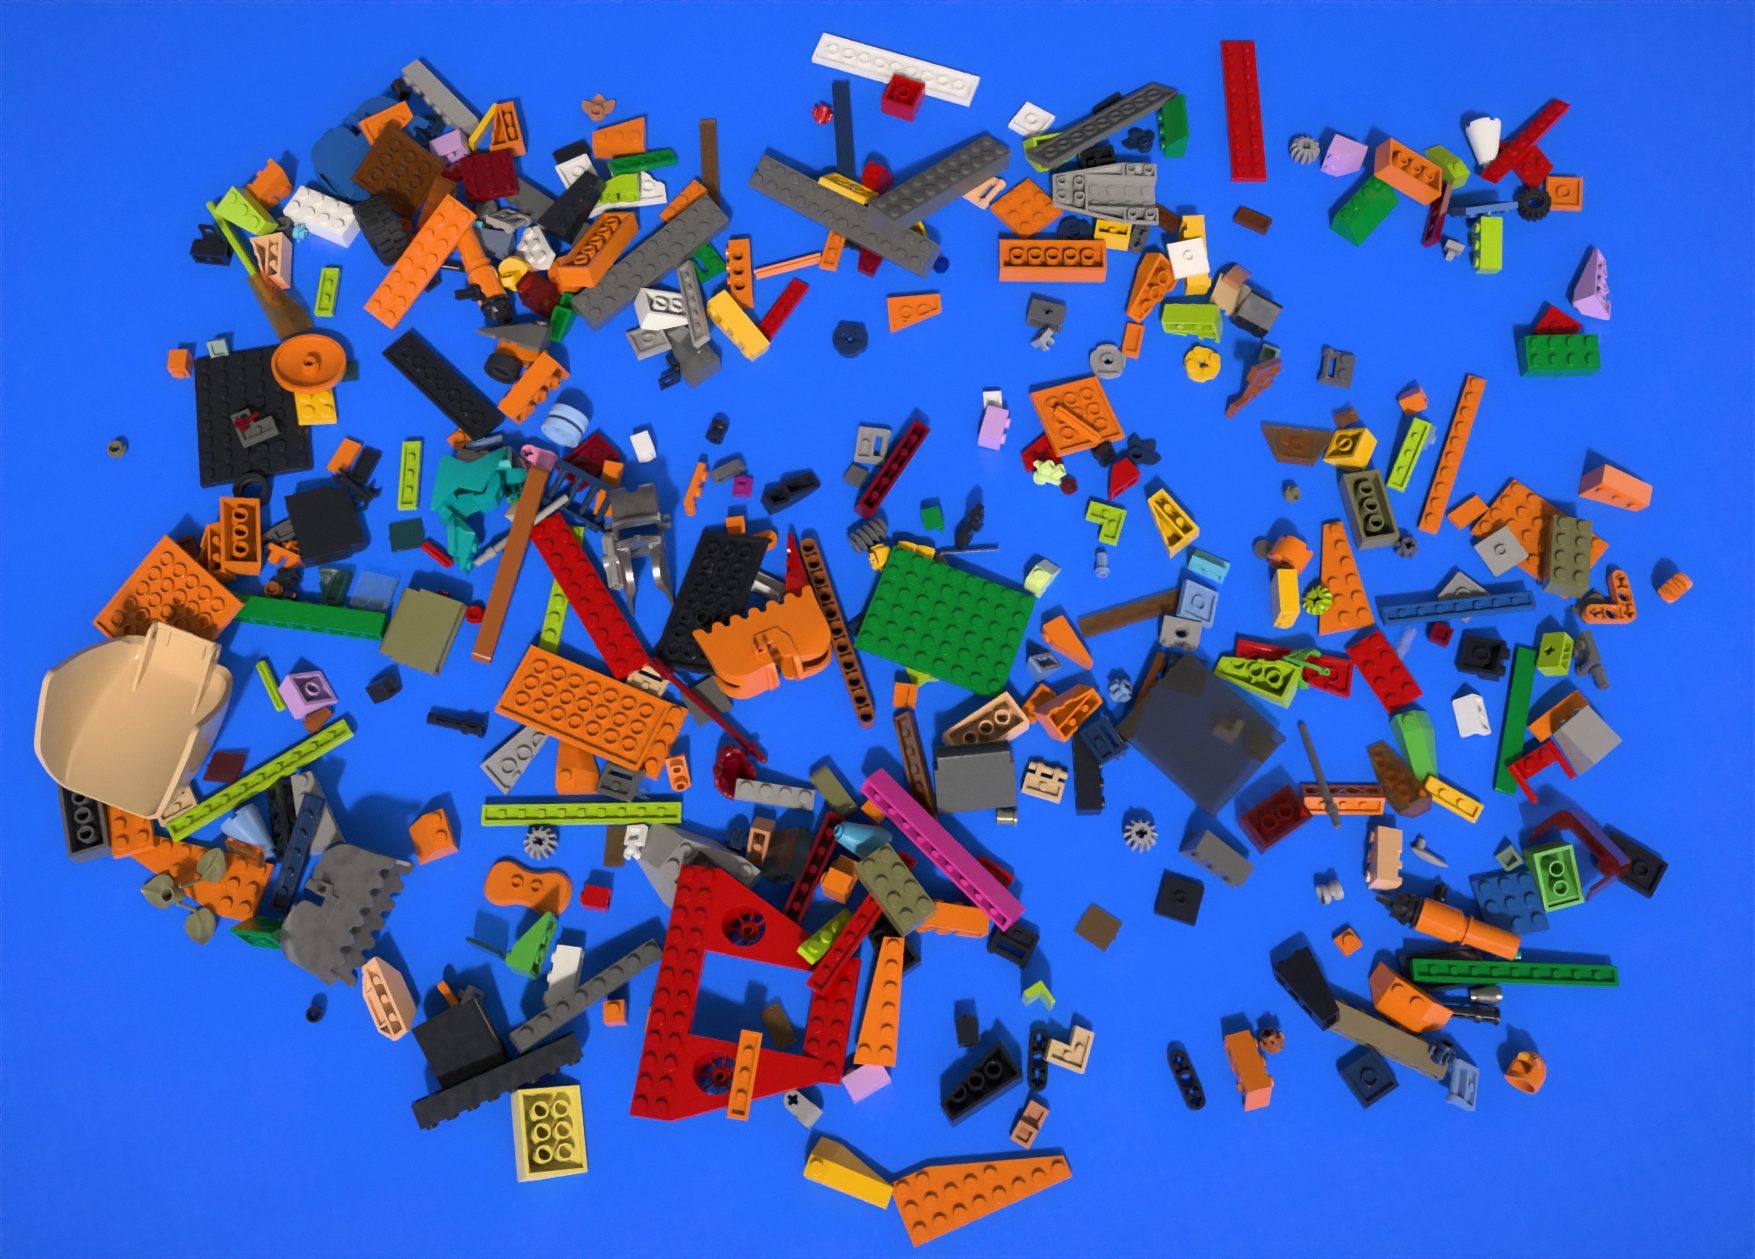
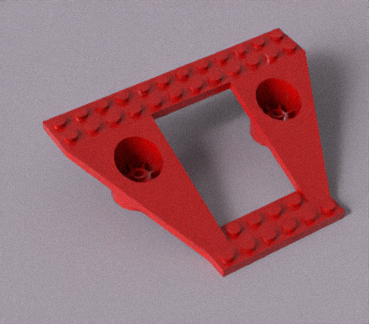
M681 864L631 1103L630 1116L676 1122L727 1108L733 1077L732 1073L734 1071V1066L728 1069L727 1063L728 1058L736 1060L738 1044L690 1034L707 952L813 973L825 957L823 955L813 965L810 964L797 950L812 935L720 868ZM756 915L763 917L764 919L756 924L754 922ZM751 916L750 921H743V918ZM741 921L742 925L739 929H736V925ZM763 925L766 926L765 932L759 930ZM733 932L740 935L735 941H733ZM743 940L746 941L745 946H738ZM851 957L823 997L813 991L802 1056L760 1048L751 1101L819 1083L841 1086L862 963L860 958ZM723 1059L722 1066L717 1067L714 1062ZM712 1065L714 1067V1070L711 1074H706L708 1069ZM705 1077L711 1078L712 1083L708 1086H705ZM713 1087H718L717 1095L708 1093ZM722 1089L729 1090L722 1094Z

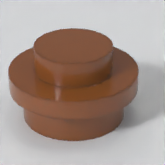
M276 581L268 582L264 587L265 596H271L275 599L280 598L284 592V588Z

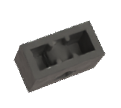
M1033 298L1027 315L1026 326L1042 330L1050 328L1054 333L1061 334L1067 307Z

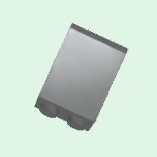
M1588 705L1582 710L1579 707L1569 714L1572 718L1569 721L1566 719L1562 720L1556 726L1558 730L1553 733L1556 741L1579 776L1594 766L1623 741Z

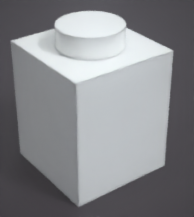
M648 431L630 436L639 463L649 462L657 457Z

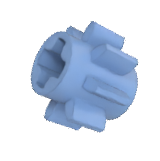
M1115 679L1110 683L1111 686L1108 693L1112 700L1125 703L1131 699L1130 695L1133 688L1127 680L1121 679L1119 681Z

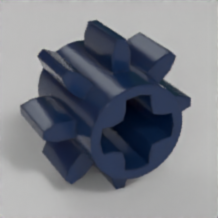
M734 828L732 832L727 831L724 839L725 843H728L727 848L735 852H741L742 848L747 849L748 833L739 828Z
M1440 1039L1438 1043L1433 1040L1428 1048V1053L1431 1054L1430 1059L1440 1066H1445L1447 1062L1452 1064L1456 1058L1455 1046L1446 1039Z

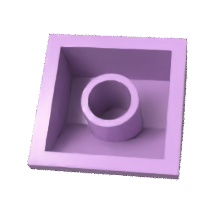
M1336 134L1327 151L1321 171L1335 177L1359 171L1368 146Z
M321 671L287 675L278 688L295 720L303 719L324 707L328 708L338 701Z

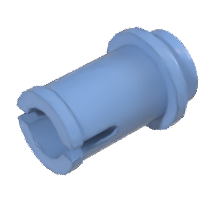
M1104 552L1097 553L1095 574L1099 578H1105L1110 573L1108 554Z

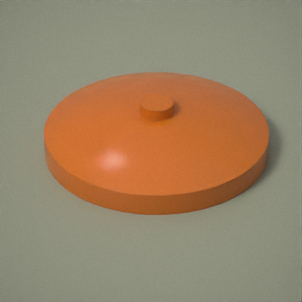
M305 334L293 337L282 343L273 354L271 368L276 381L286 390L298 394H316L334 387L341 381L346 373L347 359L343 348L335 340L323 335Z

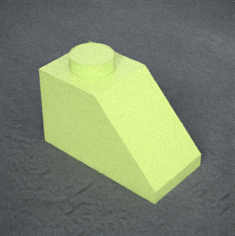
M1044 559L1027 576L1024 589L1040 598L1061 569Z

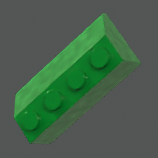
M1373 174L1334 216L1330 229L1359 247L1399 204L1392 186L1378 179Z

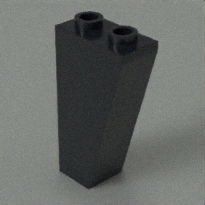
M1307 946L1301 950H1296L1291 957L1276 964L1273 968L1275 980L1323 1032L1340 1021L1339 1008Z

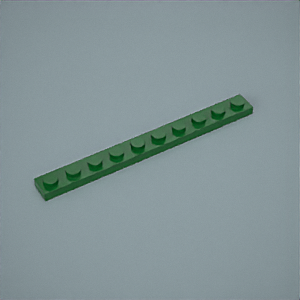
M1431 959L1410 960L1412 982L1595 988L1620 987L1617 966Z

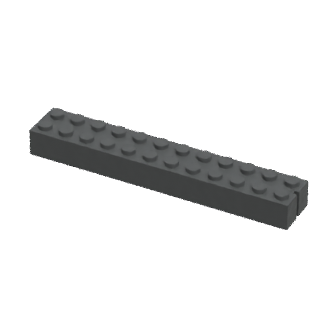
M765 154L757 166L758 172L754 171L747 184L755 192L923 280L928 276L942 251V248L936 242L910 229L905 230L894 238L889 237L866 221L868 207L819 184L814 179Z

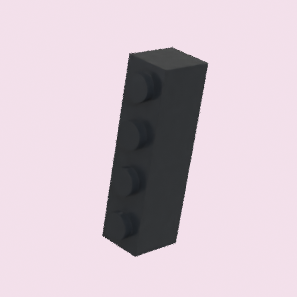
M1073 734L1071 744L1076 816L1100 815L1102 809H1105V797H1101V790L1104 789V780L1100 778L1099 772L1102 771V766L1097 762L1080 736Z

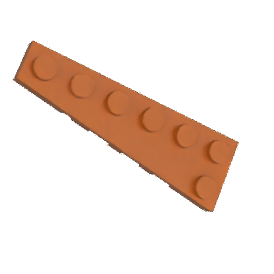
M883 938L854 1057V1064L896 1067L905 938Z

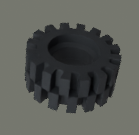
M1531 187L1529 192L1526 189L1523 194L1521 193L1517 209L1519 216L1522 215V219L1527 217L1529 222L1530 219L1536 222L1537 218L1539 221L1543 217L1545 218L1550 211L1552 202L1548 191L1544 193L1545 189L1543 188L1539 191V187H1536L1535 190ZM1537 200L1541 202V207L1533 209L1528 207L1527 203Z

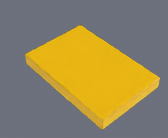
M835 172L820 177L818 182L863 205L877 199L879 196L878 192Z

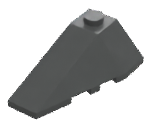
M538 319L532 322L483 326L476 329L475 333L493 339L501 337L505 343H517L518 347L540 352L550 346L553 325L547 324L548 322Z
M684 325L664 330L671 343V350L680 369L681 376L692 389L721 370L720 358L705 343L699 348L694 347L690 331Z

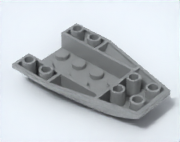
M1121 162L1053 174V207L1121 224L1158 225L1159 213L1158 208H1155L1157 165Z

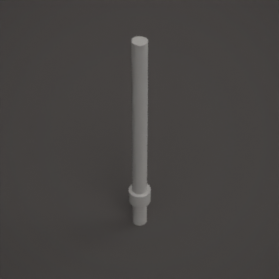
M564 494L539 512L534 526L569 501L568 497ZM508 536L495 546L487 548L484 554L473 561L474 564L479 567L487 560L495 558L497 553L505 548Z

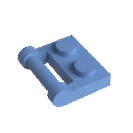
M1455 1059L1450 1064L1452 1070L1446 1102L1466 1111L1475 1112L1480 1069L1463 1060Z

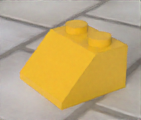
M1367 428L1336 430L1323 460L1349 472L1365 471L1377 440Z

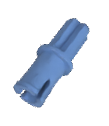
M499 434L488 438L484 436L483 439L476 442L466 443L467 450L475 452L485 449L489 451L488 449L504 446L502 435Z

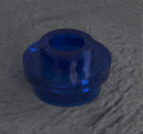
M939 256L932 268L936 273H945L950 266L949 260Z

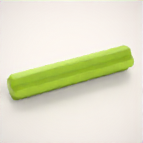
M265 661L258 662L256 668L275 709L278 712L285 710L287 705L278 691V686L268 664Z

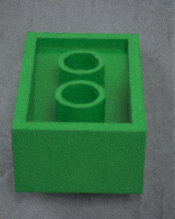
M267 916L250 917L231 927L230 933L249 946L281 950L279 937L285 919L278 918L277 921L270 920V917Z

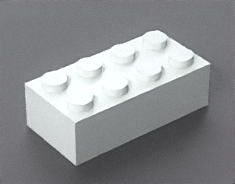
M302 185L283 210L285 217L289 219L291 225L296 226L298 224L301 226L304 223L308 232L346 248L350 246L361 230L353 214V206Z

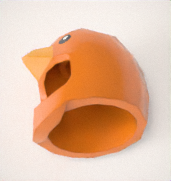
M1522 1051L1511 1062L1504 1074V1078L1515 1088L1528 1094H1536L1546 1078L1547 1066L1545 1059L1542 1058L1540 1053Z

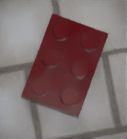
M596 432L563 460L599 478L602 475L605 460L618 462L621 460V456ZM555 465V469L558 471L560 467ZM570 473L568 476L566 475L565 479L573 485L575 475ZM585 481L584 484H581L578 492L583 491L590 483Z

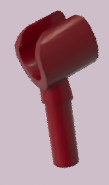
M258 412L253 413L245 420L236 419L234 426L241 432H246L248 424L259 415Z

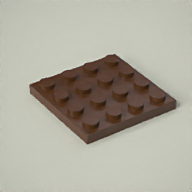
M387 122L350 180L372 196L375 194L381 195L396 214L411 222L446 165L391 122Z

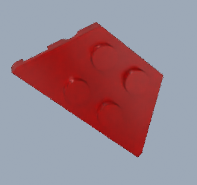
M1499 142L1498 153L1501 154L1512 142ZM1535 145L1512 168V171L1529 191L1531 187H1533V190L1539 187L1554 166L1539 147Z

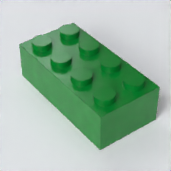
M1598 334L1524 336L1517 343L1520 377L1593 376L1601 369Z

